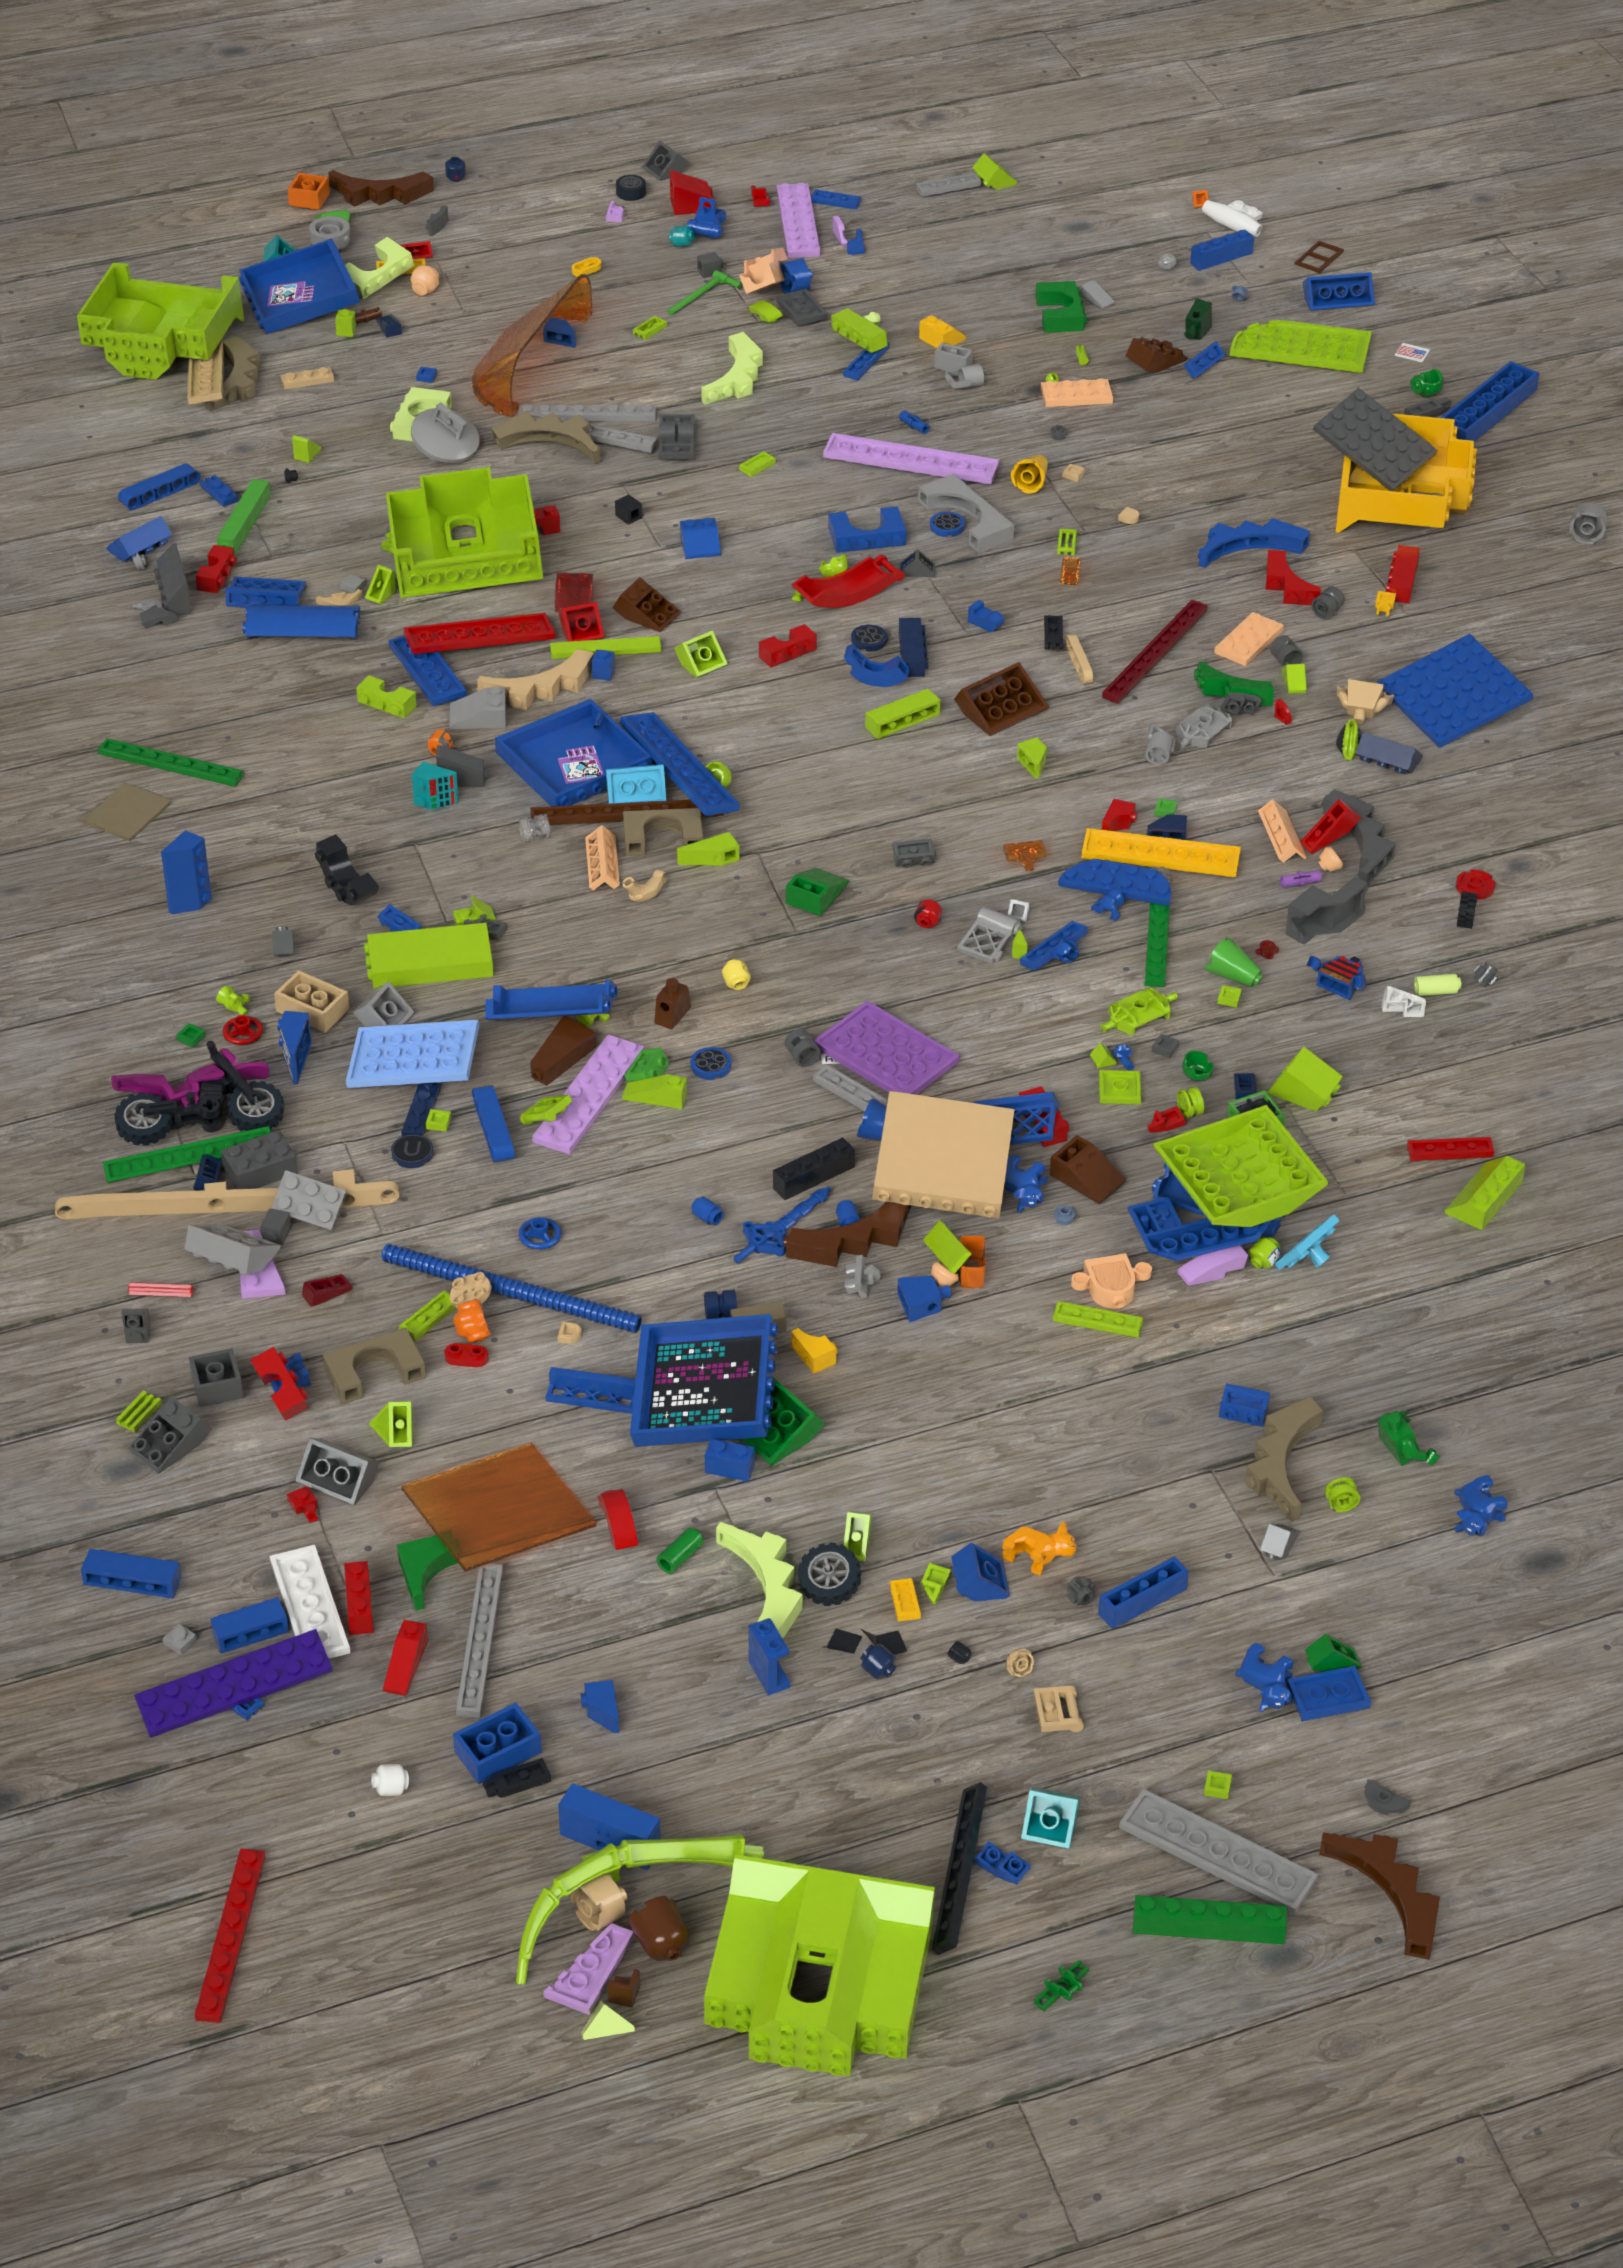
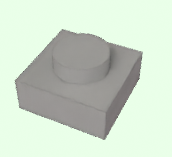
M180 1624L163 1637V1644L180 1655L197 1641L196 1634Z

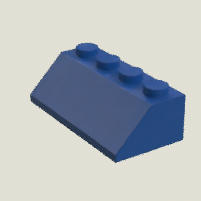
M1371 272L1307 277L1303 281L1304 298L1310 311L1375 305Z
M185 830L161 851L168 909L171 914L200 910L212 899L205 839Z

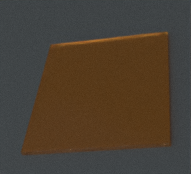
M532 1443L401 1486L402 1491L465 1572L596 1527L595 1520Z

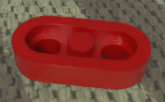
M453 1343L444 1350L445 1361L450 1365L482 1367L489 1360L488 1350L480 1345Z

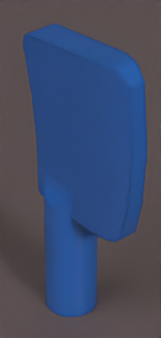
M861 229L856 231V239L848 241L847 252L849 255L865 253L862 238L863 231Z

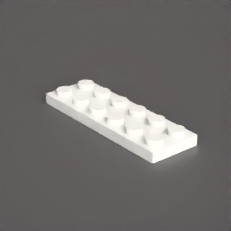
M315 1545L271 1555L270 1563L294 1636L317 1629L329 1659L350 1654V1647Z

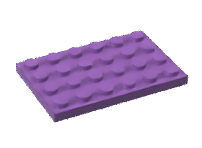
M869 1001L864 1002L814 1040L822 1053L888 1093L889 1091L917 1095L960 1062V1055Z

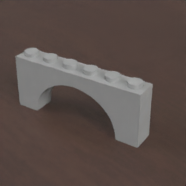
M954 474L919 487L918 502L926 509L930 510L940 507L955 508L971 514L978 520L979 524L969 530V545L978 553L1014 540V524Z

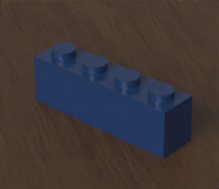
M899 618L901 659L910 667L908 677H925V669H928L925 625H921V618Z

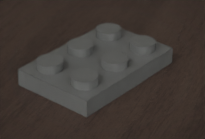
M807 289L776 296V302L797 326H804L808 323L827 319V312Z

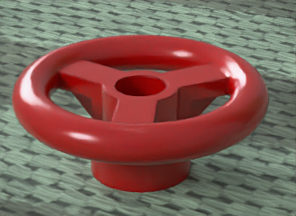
M239 1015L230 1019L224 1025L222 1033L224 1038L232 1044L247 1045L257 1041L262 1036L263 1025L254 1017ZM250 1023L257 1027V1032L250 1028ZM234 1025L233 1030L229 1032L230 1027ZM239 1035H241V1036H244V1035L249 1036V1038H246V1039H237V1038H234V1037L239 1036Z

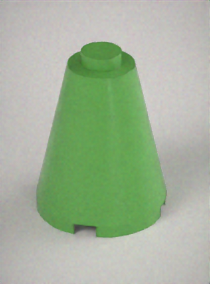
M1226 936V941L1222 939L1211 953L1209 958L1212 959L1211 964L1206 963L1205 970L1249 987L1257 986L1263 978L1261 975L1262 970L1231 938Z

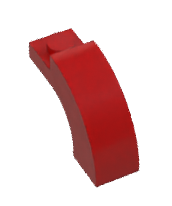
M608 1490L600 1493L597 1496L598 1503L605 1514L611 1543L614 1548L619 1550L638 1546L634 1520L624 1490Z

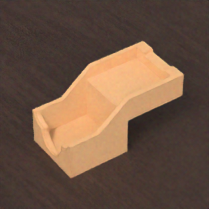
M783 247L772 249L771 254L744 261V274L739 276L746 294L758 292L785 281L779 263L788 260Z

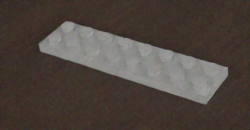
M1145 1789L1141 1791L1120 1821V1829L1273 1905L1287 1906V1912L1293 1915L1297 1913L1318 1881L1319 1874Z

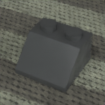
M659 141L642 167L657 179L663 181L670 178L669 170L681 173L689 161L665 143Z

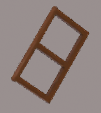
M1318 241L1294 264L1321 273L1344 252V249ZM1318 246L1334 250L1336 253L1331 258H1328L1313 251ZM1309 255L1326 262L1317 268L1301 261Z

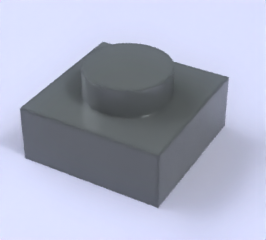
M1160 1034L1153 1043L1151 1052L1171 1058L1179 1047V1040Z

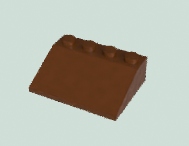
M1020 662L962 688L954 699L963 714L989 736L1049 708Z

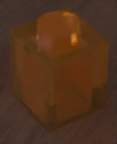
M1063 557L1060 584L1078 585L1081 558Z

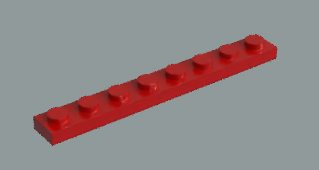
M240 1848L195 2011V2020L221 2023L262 1872L265 1851Z

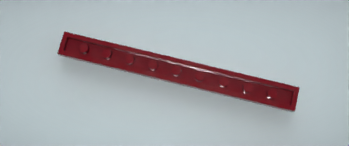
M1191 599L1102 692V698L1119 704L1207 612L1208 605Z

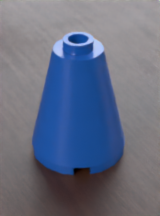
M874 1098L869 1101L862 1117L863 1121L862 1125L859 1126L857 1137L881 1141L887 1109L886 1105Z

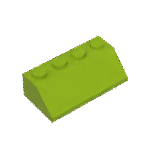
M1509 1156L1485 1162L1445 1209L1444 1213L1482 1231L1522 1184L1526 1164Z

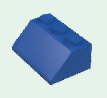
M162 516L119 537L107 546L106 549L122 561L127 559L132 561V557L136 556V553L144 551L146 554L154 549V545L158 544L161 546L167 543V538L172 533Z

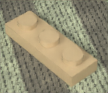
M322 367L315 370L281 375V382L284 390L334 382V375L330 367Z

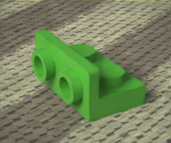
M662 1048L644 1049L639 1052L624 1076L627 1082L661 1076L669 1066V1061Z

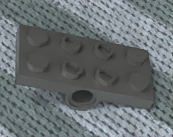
M660 414L659 459H694V414Z

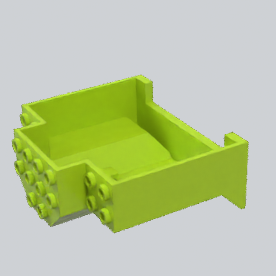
M113 262L77 315L81 344L104 347L106 360L122 375L156 380L171 366L176 357L209 360L232 322H244L239 277L223 275L221 278L222 289L131 279L129 264Z
M490 467L423 475L419 476L421 488L386 493L400 598L543 579L538 532L527 474L492 479ZM463 525L475 527L477 537L452 540L451 530L453 528ZM467 543H470V544H471V545H468V546H460V544H467Z
M735 1854L729 1896L704 1994V2024L714 2028L723 2027L735 2029L738 2032H749V2059L759 2063L780 2064L783 2067L803 2068L811 2072L821 2071L835 2076H850L856 2050L866 2054L875 2053L886 2055L890 2058L907 2059L933 1929L935 1887ZM810 1951L825 1953V1957L811 1956ZM798 1961L833 1967L825 1999L820 2002L805 2003L796 2000L790 1995Z

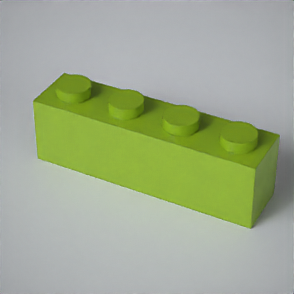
M846 308L831 315V326L835 332L870 353L888 346L886 331L852 310Z
M925 689L865 712V728L877 739L940 715V699L932 691Z

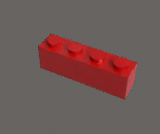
M1399 545L1397 552L1393 553L1386 592L1396 593L1395 602L1410 604L1419 560L1420 548Z

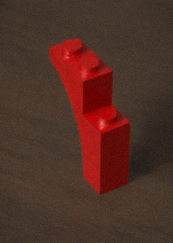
M1268 550L1266 590L1283 591V604L1311 605L1312 601L1321 594V587L1310 584L1293 573L1286 561V551Z

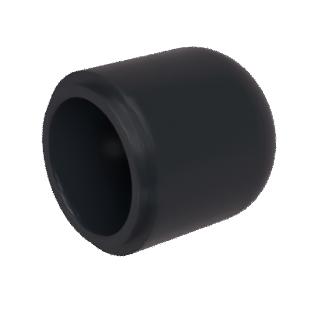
M956 1641L948 1651L947 1656L959 1664H965L971 1658V1650L960 1641Z

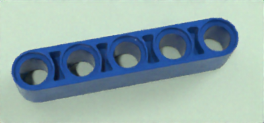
M185 463L124 488L119 492L118 500L129 510H136L197 484L200 480V473L191 465Z
M490 1085L472 1089L474 1105L493 1162L515 1159L513 1144L494 1086Z

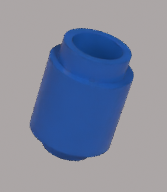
M702 1196L695 1199L692 1203V1214L708 1225L712 1224L715 1226L722 1220L724 1212L721 1210V1207L708 1198Z
M843 1200L838 1203L836 1214L840 1227L860 1220L857 1207L852 1201Z

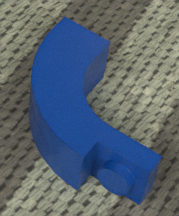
M853 644L847 646L844 659L847 664L852 666L850 674L862 683L870 686L890 687L905 681L908 677L910 667L899 656L884 663H877L867 659Z

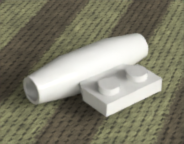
M1207 200L1202 207L1203 213L1217 223L1236 232L1245 229L1254 237H1258L1262 231V225L1257 221L1262 218L1263 212L1259 211L1256 207L1244 204L1243 201L1236 200L1229 205Z

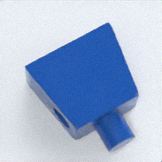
M932 1276L898 1278L897 1294L909 1322L939 1313L941 1311V1299L951 1298L950 1286L937 1287Z

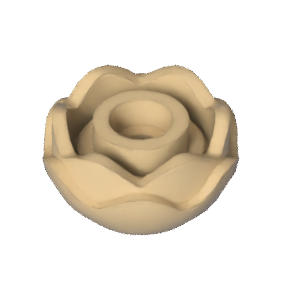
M1020 1648L1009 1654L1006 1660V1667L1013 1677H1025L1032 1672L1034 1658L1029 1650Z

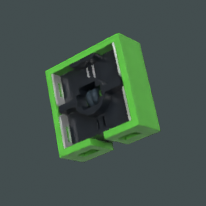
M1265 1090L1228 1102L1227 1115L1229 1117L1267 1105L1284 1126L1285 1115Z

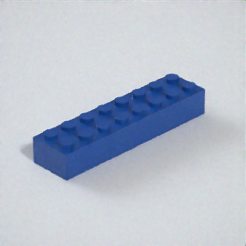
M1510 361L1440 418L1455 419L1454 426L1457 427L1456 439L1475 441L1537 391L1540 373Z

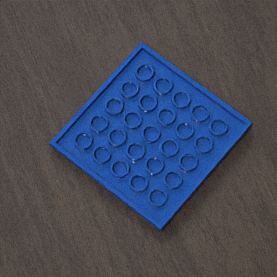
M1471 634L1377 681V684H1383V693L1385 691L1387 695L1394 694L1393 703L1439 748L1533 700V693Z

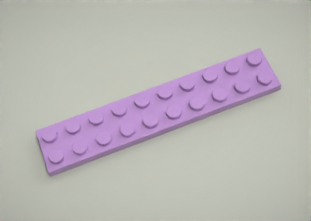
M832 433L823 451V457L831 460L855 462L864 465L880 466L881 468L897 469L899 471L929 474L931 476L946 477L954 474L961 480L982 484H992L1000 465V459Z

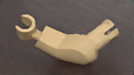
M656 870L653 877L645 884H637L632 877H627L623 881L625 884L622 885L629 892V898L632 901L643 902L655 897L663 887V883L667 882V878L663 877L664 871Z

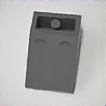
M171 1396L129 1446L128 1450L157 1473H161L198 1447L212 1428Z

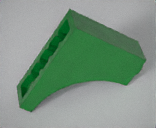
M451 1532L397 1544L398 1561L415 1611L424 1609L423 1594L429 1581L441 1570L458 1564L457 1554L461 1553L458 1540L453 1539Z

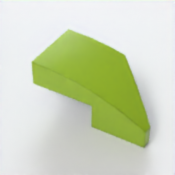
M929 1563L921 1581V1586L931 1603L936 1605L950 1579L951 1570Z

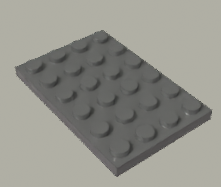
M1359 387L1316 423L1313 428L1315 432L1389 491H1395L1433 458L1438 451Z

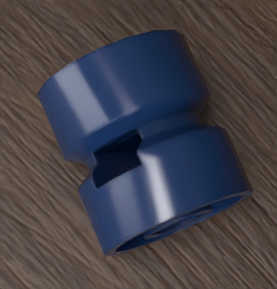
M735 1289L723 1290L721 1294H718L717 1291L704 1292L706 1319H717L721 1315L724 1318L730 1317V1310L737 1309Z

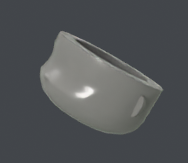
M321 217L312 221L309 226L310 242L312 245L333 239L338 251H341L350 242L349 223L341 217Z

